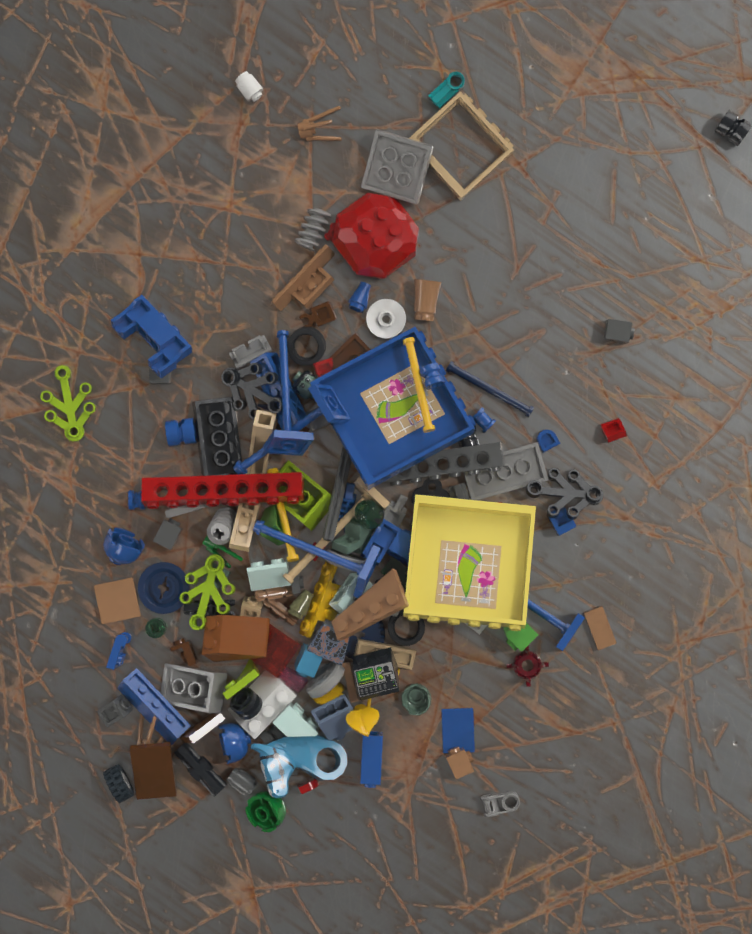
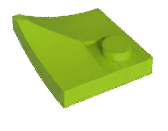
M252 659L248 660L237 680H232L224 687L226 690L222 694L227 700L260 675Z

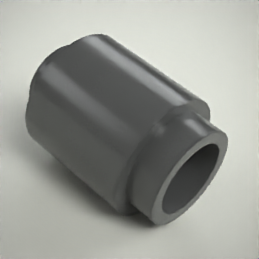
M236 767L226 780L230 783L231 787L244 796L247 793L251 795L257 786L254 783L256 780L254 777L241 768L239 770Z

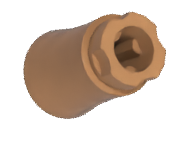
M414 279V311H416L414 319L434 321L433 313L436 314L437 299L442 282Z

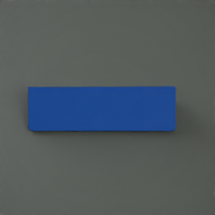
M137 668L124 678L117 687L150 724L152 718L156 716L154 728L167 742H170L171 746L191 727Z

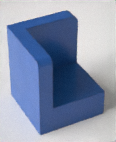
M565 507L559 511L558 516L555 518H550L547 515L557 536L577 527L574 520L567 517Z

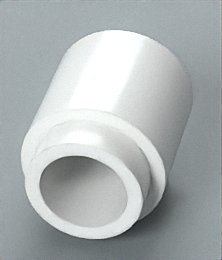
M246 71L236 78V87L247 101L252 100L255 102L262 97L263 94L261 92L263 88L252 74Z

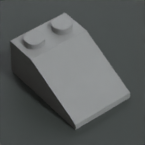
M165 663L161 694L173 706L206 713H222L224 700L222 693L225 691L227 673Z

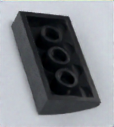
M233 397L192 402L202 476L237 475L233 466L239 460L242 462Z

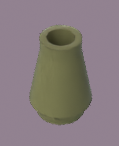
M304 589L289 605L290 609L288 612L302 620L303 616L306 617L314 594Z

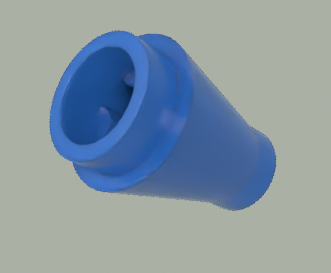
M360 282L358 288L348 301L350 309L360 313L367 309L371 285L366 282Z

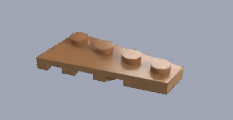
M390 570L331 621L337 640L342 641L409 606L397 570Z

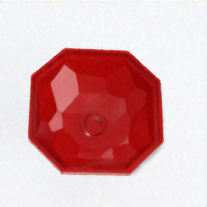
M366 193L336 215L332 243L356 275L385 279L416 256L419 228L396 198Z

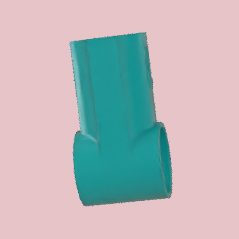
M457 71L450 73L448 78L428 95L439 109L464 88L465 78L463 74ZM452 78H459L461 84L457 87L452 86L450 83Z

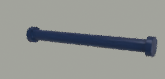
M450 362L446 372L458 375L522 411L529 418L534 409L533 406L525 405L454 365L455 362Z

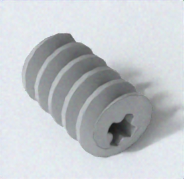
M318 208L307 209V213L310 216H304V220L307 223L301 224L305 231H298V235L301 238H295V242L298 245L314 252L316 251L313 249V246H320L316 239L323 238L319 232L326 231L322 224H329L325 217H332L328 212Z
M222 507L216 511L207 528V536L212 543L224 545L229 542L237 514L234 509Z

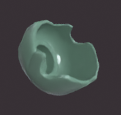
M413 683L407 686L402 693V706L405 707L410 715L420 716L431 705V693L422 684Z

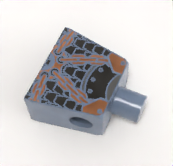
M325 619L309 642L307 651L342 666L350 637L342 641L337 640L332 622Z

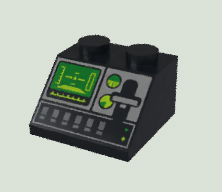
M391 647L353 656V672L360 701L399 692L398 664Z

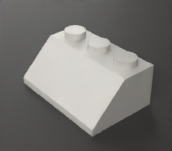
M270 667L249 687L262 699V708L255 717L243 720L231 707L228 708V711L239 725L254 739L297 696V693Z

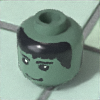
M306 370L303 373L299 371L292 379L295 382L292 388L303 399H313L308 388H310V382L317 379V377L310 370Z

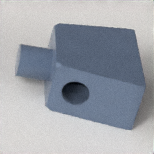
M345 694L310 711L328 740H341L345 737V733L352 730L346 723V716L349 712L353 711V707Z

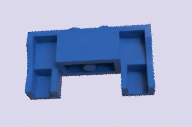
M143 295L134 299L123 312L111 319L112 328L123 339L137 331L157 352L148 359V366L160 378L176 369V364L192 353V346L180 335L178 328L175 325H171L162 312L159 313Z
M383 519L360 556L367 559L372 546L375 545L381 548L376 563L377 566L385 553L408 566L412 532L407 529L402 530Z

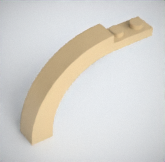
M262 410L256 411L248 458L263 447L273 432L277 413ZM270 454L265 455L248 467L246 474L267 473ZM264 486L259 488L258 493H263ZM242 487L241 494H245L248 488ZM239 503L229 548L249 552L260 503L254 506L247 505V503Z

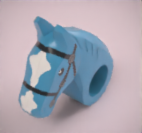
M319 735L283 737L268 744H251L250 747L259 753L260 766L269 794L276 799L287 796L289 790L288 781L295 767L315 779L323 781L336 779L343 774L347 766V754L342 745ZM323 748L330 750L336 759L335 766L329 773L321 771L316 763L317 754Z

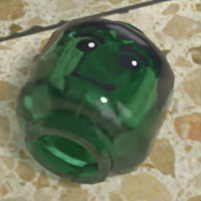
M363 500L355 508V519L366 529H374L382 524L384 510L373 500Z

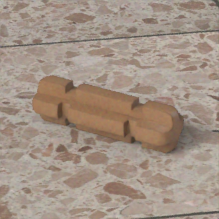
M290 585L283 586V588L265 589V591L257 590L254 595L256 602H263L265 599L268 601L280 599L283 596L285 598L292 597L293 593L292 586Z
M265 599L263 601V605L266 608H271L273 613L283 620L286 619V622L291 626H294L299 618L288 612L289 609L280 602L276 603L275 599L268 601Z

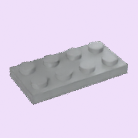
M538 442L504 451L505 466H501L500 471L489 472L488 468L480 469L481 473L469 475V471L463 472L471 500H480L527 487L528 483L533 480L540 483L548 481ZM488 456L479 458L478 462L482 465L486 464ZM468 462L461 463L462 467L468 465Z

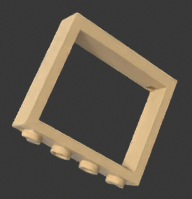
M461 91L409 138L419 141L451 110L460 104L504 151L465 189L431 155L429 167L460 201L514 152L512 148L514 145L507 137L503 138L499 134L500 129L493 122L490 124L486 120L487 115L480 108L476 109L472 104L473 100L471 97H468L466 93L463 95Z

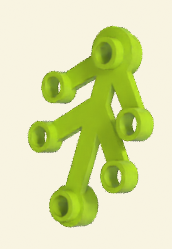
M60 365L55 369V377L60 380L64 403L47 390L41 393L40 398L43 402L50 403L67 414L68 422L59 418L53 410L46 411L44 418L46 421L53 422L63 428L66 438L76 442L83 438L85 433L83 426L89 416L96 411V405L92 402L85 403L83 406L84 412L76 420L75 412L85 397L92 392V386L86 382L82 383L79 387V393L72 401L68 381L71 378L72 372L69 367ZM62 369L66 371L64 377L59 375V371ZM84 385L89 386L88 392H83L82 388ZM45 393L50 394L49 400L44 399ZM89 404L93 406V410L91 412H88L86 410V407ZM50 412L54 414L52 420H49L47 417ZM72 428H76L78 430V433L76 435L71 434Z
M217 554L210 555L205 561V566L193 573H187L185 576L186 583L194 585L198 582V578L208 573L205 582L188 592L180 594V601L184 604H189L194 597L202 593L197 614L193 615L189 620L190 627L194 630H203L205 628V614L210 596H212L217 606L218 613L227 614L230 611L229 604L223 601L214 584L215 578L217 576L222 584V592L226 595H232L235 592V586L229 583L223 571L225 561ZM214 561L218 562L217 568L213 567ZM191 575L194 576L193 582L189 581V577ZM228 585H230L232 588L229 593L226 592V587ZM188 594L189 600L185 602L183 599L184 595ZM222 605L226 606V610L224 612L220 610ZM198 619L202 620L201 626L197 625Z

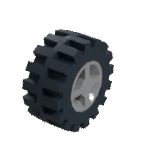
M119 764L103 772L106 784L118 803L134 796L132 785Z

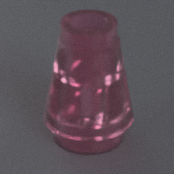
M286 665L278 673L285 683L298 693L303 690L308 682V679Z

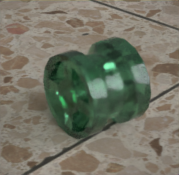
M153 618L147 622L145 630L149 637L159 638L165 634L167 625L163 619Z

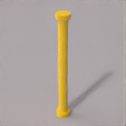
M414 337L403 339V345H406L423 418V432H432L435 430V425H432L413 344L415 339Z
M271 468L266 471L267 473H279L278 468ZM279 502L276 506L282 532L292 536L284 502ZM285 543L288 553L287 562L299 560L294 546Z

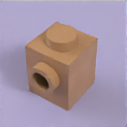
M459 746L448 751L449 754L446 755V759L456 780L474 772L471 765L474 760L470 751H465L464 747L460 749Z

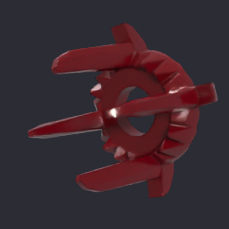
M528 645L523 652H520L515 657L513 663L506 664V667L513 668L517 676L526 679V687H531V679L538 676L541 668L549 667V662H541L540 657L536 653L529 651ZM531 660L533 662L532 670H523V661Z

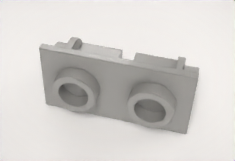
M258 335L249 340V347L247 348L242 344L231 349L232 351L229 352V355L237 369L247 365L260 355L272 351L264 335Z

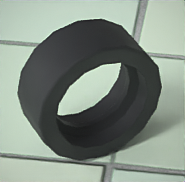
M313 327L297 329L287 342L288 354L295 363L302 366H310L318 362L326 350V341L323 334ZM310 335L316 339L318 350L314 356L304 358L297 353L295 342L300 336Z
M402 609L397 617L390 616L387 629L395 643L402 646H410L422 639L425 633L424 619L419 618V621H417L418 631L411 638L407 639L398 636L395 631V622L400 616H403L404 609Z

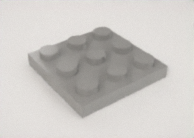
M376 129L361 188L417 205L434 146Z

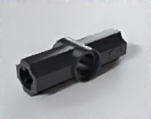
M183 743L174 752L187 767L190 775L196 781L201 782L214 797L227 786L225 781L213 770L212 764L203 755L201 756L190 743Z

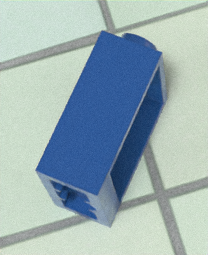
M371 731L368 737L363 735L360 784H364L366 788H376V785H381L383 732Z

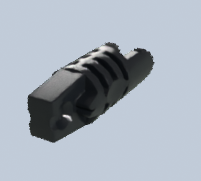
M233 599L223 600L230 607L235 605V600ZM200 600L184 604V614H197ZM209 600L205 618L206 616L215 615L235 616V612L230 610L227 614H220L217 612L214 600Z

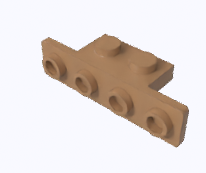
M326 244L319 249L316 255L303 266L302 270L290 279L285 288L276 294L272 303L280 311L294 298L308 308L334 281L332 276L323 269L335 255L331 248Z

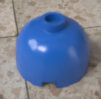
M117 527L111 531L110 528L105 536L103 548L112 563L116 565L131 564L140 557L145 546L143 540L140 538L138 541L133 538L136 534L126 529Z
M236 723L218 725V729H222V733H219L223 754L229 757V760H225L226 763L231 764L243 759L248 752V744H251L250 735L245 733L243 728Z

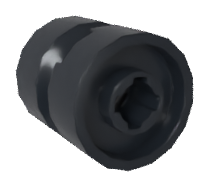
M729 109L716 127L715 132L722 137L728 136V141L738 147L751 129L752 124L745 119L739 120L738 115Z

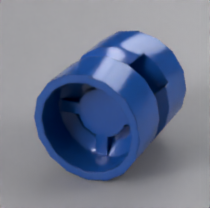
M194 418L182 419L181 422L177 420L165 421L166 438L169 447L178 446L181 442L185 444L197 443Z

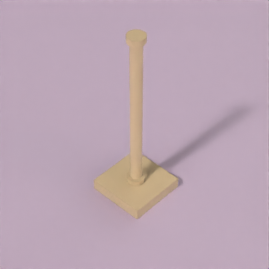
M361 476L353 484L362 494V498L338 521L335 536L367 503H371L375 508L374 504H376L383 510L390 504L374 487L368 490ZM322 538L315 546L323 549L330 541ZM308 552L283 577L292 584L294 582L293 579L316 555Z

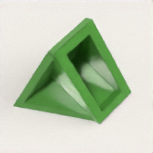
M273 505L265 508L260 521L263 520L265 521V526L282 532L277 506ZM260 533L262 537L278 546L285 544L283 541Z

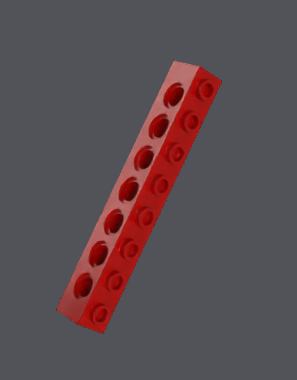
M302 472L142 478L141 501L149 509H158L159 506L178 508L179 505L195 508L207 504L209 507H217L219 504L238 506L239 503H247V505L254 506L261 502H267L269 505H276L279 502L298 504L299 501H304V477ZM263 486L268 488L265 493H258L259 488ZM281 486L288 487L284 493L278 492V489ZM242 487L248 488L245 494H239V489ZM222 488H227V489H228V491H227L226 494H224V495H219V494H218V492H219L220 489H222ZM201 489H208L205 495H198ZM162 490L168 491L166 496L159 497V493ZM181 490H188L185 496H178Z

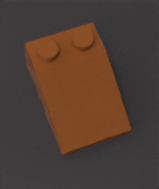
M234 615L206 616L202 655L213 662L266 658L270 619Z

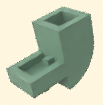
M357 514L345 526V535L332 541V549L340 551L342 554H350L352 552L361 554L372 537L373 519Z

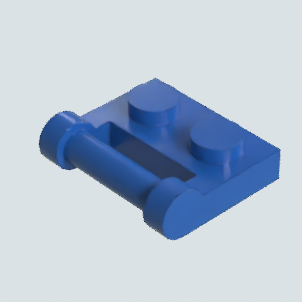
M123 632L116 636L106 668L115 670L123 665L126 653H123L125 646L132 640L130 633Z

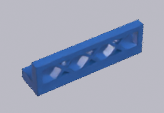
M264 353L252 360L250 364L260 363L263 370L261 374L256 375L257 378L265 376L267 372L277 373L278 381L275 384H264L261 387L270 396L282 398L280 358L277 353ZM270 375L269 378H270V381H272V380H273V376ZM289 379L292 427L307 415ZM283 412L276 414V419L283 430Z

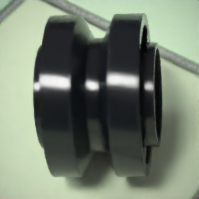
M246 687L234 694L230 707L241 719L249 720L255 717L261 710L262 699L251 688Z

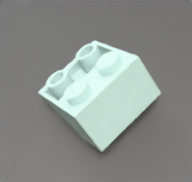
M283 558L270 560L271 564L265 565L264 561L251 563V567L247 568L251 591L290 586L291 584L283 577L285 573L288 574L290 572L289 563L287 561L284 562Z
M291 702L273 720V724L287 737L316 736L319 733V726L312 716L308 718L304 714L305 710L297 702L295 704Z

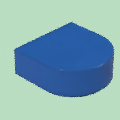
M543 430L537 436V442L542 453L561 444L556 434L551 430Z

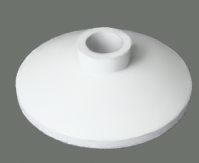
M378 300L370 306L367 312V326L379 338H393L400 334L405 326V311L394 300ZM384 316H388L390 318V321L388 323H384L382 321V318Z

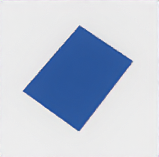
M473 708L442 709L443 753H448L450 749L457 746L460 749L464 747L465 751H470V753L475 752Z

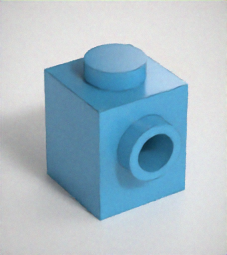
M303 643L294 663L295 671L303 677L310 676L314 678L323 657L307 651L308 644Z

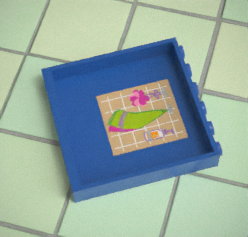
M416 326L310 382V387L314 384L331 385L351 418L345 424L331 423L368 490L470 436L475 430L474 426H476L473 417L466 414L464 410L466 406L463 400L456 397L454 393L456 389L453 383L446 380L444 376L446 372L443 366L439 364V373L445 381L443 385L427 390L424 385L425 378L421 376L432 425H435L434 431L423 432V418L403 339L414 337L415 343L413 344L419 369L437 362L435 361V352L431 347H427L425 335L422 331L418 332Z

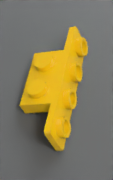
M325 561L321 568V575L314 586V596L306 617H304L300 624L299 634L307 638L312 637L318 620L322 622L325 619L333 621L337 614H339L329 605L341 585L332 582L338 568L337 566Z

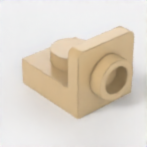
M245 596L240 616L260 617L263 602H256L254 596Z

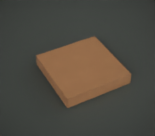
M134 577L94 585L101 624L141 616Z

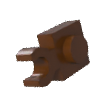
M330 301L311 308L313 314L306 313L299 317L300 319L305 317L309 319L308 325L303 327H312L314 322L320 327L337 320Z

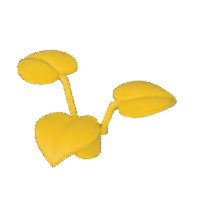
M339 682L327 694L312 699L316 703L323 705L343 695L344 685ZM371 698L367 700V706L364 704L356 705L353 711L349 712L346 716L348 726L367 737L380 718L378 710L371 708Z

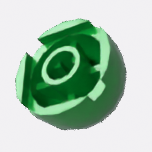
M261 791L248 799V806L245 807L247 818L254 827L259 826L262 828V832L274 831L285 819L286 806L282 798L276 799L270 796L269 791Z

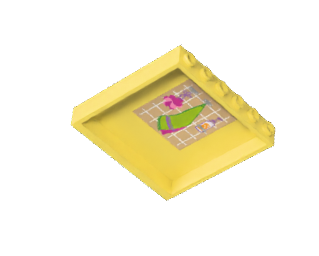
M415 494L405 592L409 606L404 608L403 617H407V620L419 621V618L427 619V622L439 623L440 620L448 621L450 625H460V622L468 623L470 627H480L481 624L488 625L490 629H500L501 627H509L511 631L525 629L536 506Z

